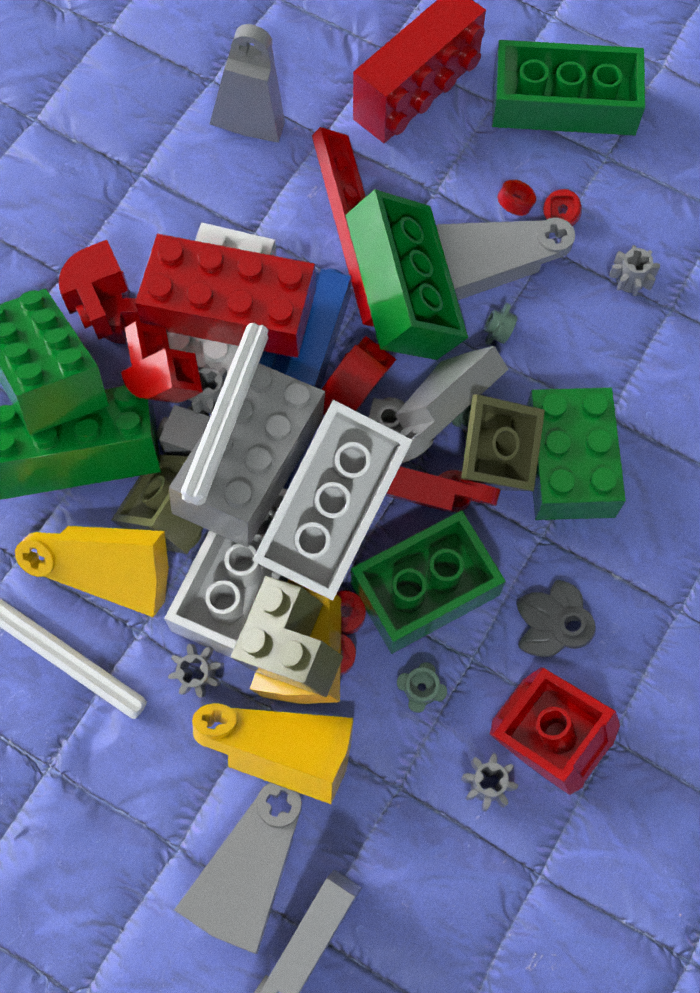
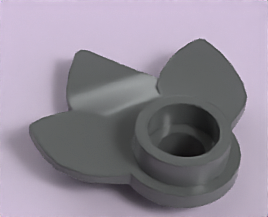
M556 580L552 585L550 595L542 592H532L516 601L521 617L531 627L518 644L519 648L525 653L539 657H552L565 647L577 649L586 646L595 635V621L592 615L583 609L582 594L574 585L568 582ZM571 621L581 623L580 629L575 632L568 631L566 626Z

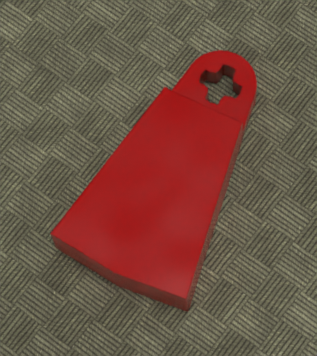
M400 466L385 496L452 513L456 497L497 506L501 490L469 480L460 479V482Z

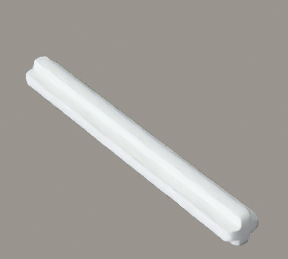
M250 323L245 329L181 489L182 499L186 503L200 506L206 501L268 340V329L264 325Z
M0 598V627L130 718L136 719L142 713L147 704L143 696Z

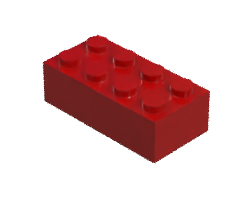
M436 0L353 71V120L384 144L394 135H400L417 114L425 113L435 98L442 92L446 93L451 90L461 75L466 71H472L481 59L480 49L485 33L486 9L473 0Z
M157 233L136 297L135 306L141 323L164 327L170 333L239 346L247 325L250 323L264 325L268 329V340L263 351L298 358L316 291L315 264Z

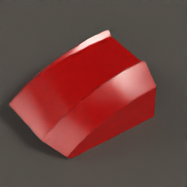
M540 667L521 681L492 719L490 735L541 776L571 795L583 788L587 778L608 749L613 746L620 723L615 710L547 669Z

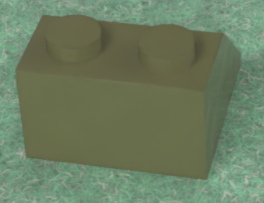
M479 394L473 395L461 479L489 485L505 491H534L545 410Z
M159 455L161 472L139 476L113 516L112 521L125 529L165 531L167 551L188 554L190 549L199 542L203 527L172 514L169 486L188 457Z

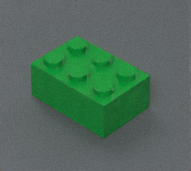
M612 387L531 390L527 406L545 410L534 491H532L535 520L616 518L626 499Z
M462 510L351 568V585L363 601L367 613L391 654L500 596L506 582Z

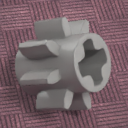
M632 245L631 250L626 254L620 251L617 252L614 260L615 265H612L609 277L617 278L618 291L623 290L637 296L638 291L643 287L648 290L652 289L660 264L653 263L651 250L646 251Z
M205 364V367L199 370L203 392L188 400L192 401L191 405L194 413L197 414L203 410L211 415L227 377V371L225 368L218 371Z
M188 644V655L184 657L173 655L171 657L177 663L176 672L169 674L168 678L178 679L182 683L179 694L184 695L190 691L191 687H195L198 698L205 697L206 685H221L220 681L215 678L217 669L224 667V663H214L210 658L213 654L212 647L205 648L201 655H198L195 645ZM202 662L200 670L205 673L204 677L191 680L193 672L188 668L190 663Z
M495 753L491 755L488 763L482 764L478 758L474 757L471 764L476 773H466L461 777L463 782L471 783V791L466 796V800L478 798L482 801V810L485 812L494 800L504 808L508 805V800L503 792L505 790L515 791L518 788V784L509 781L508 777L514 766L509 764L503 768L500 764H497V755ZM482 773L488 778L493 775L498 778L499 782L495 786L497 792L491 787L486 790L481 788L480 783L484 779Z

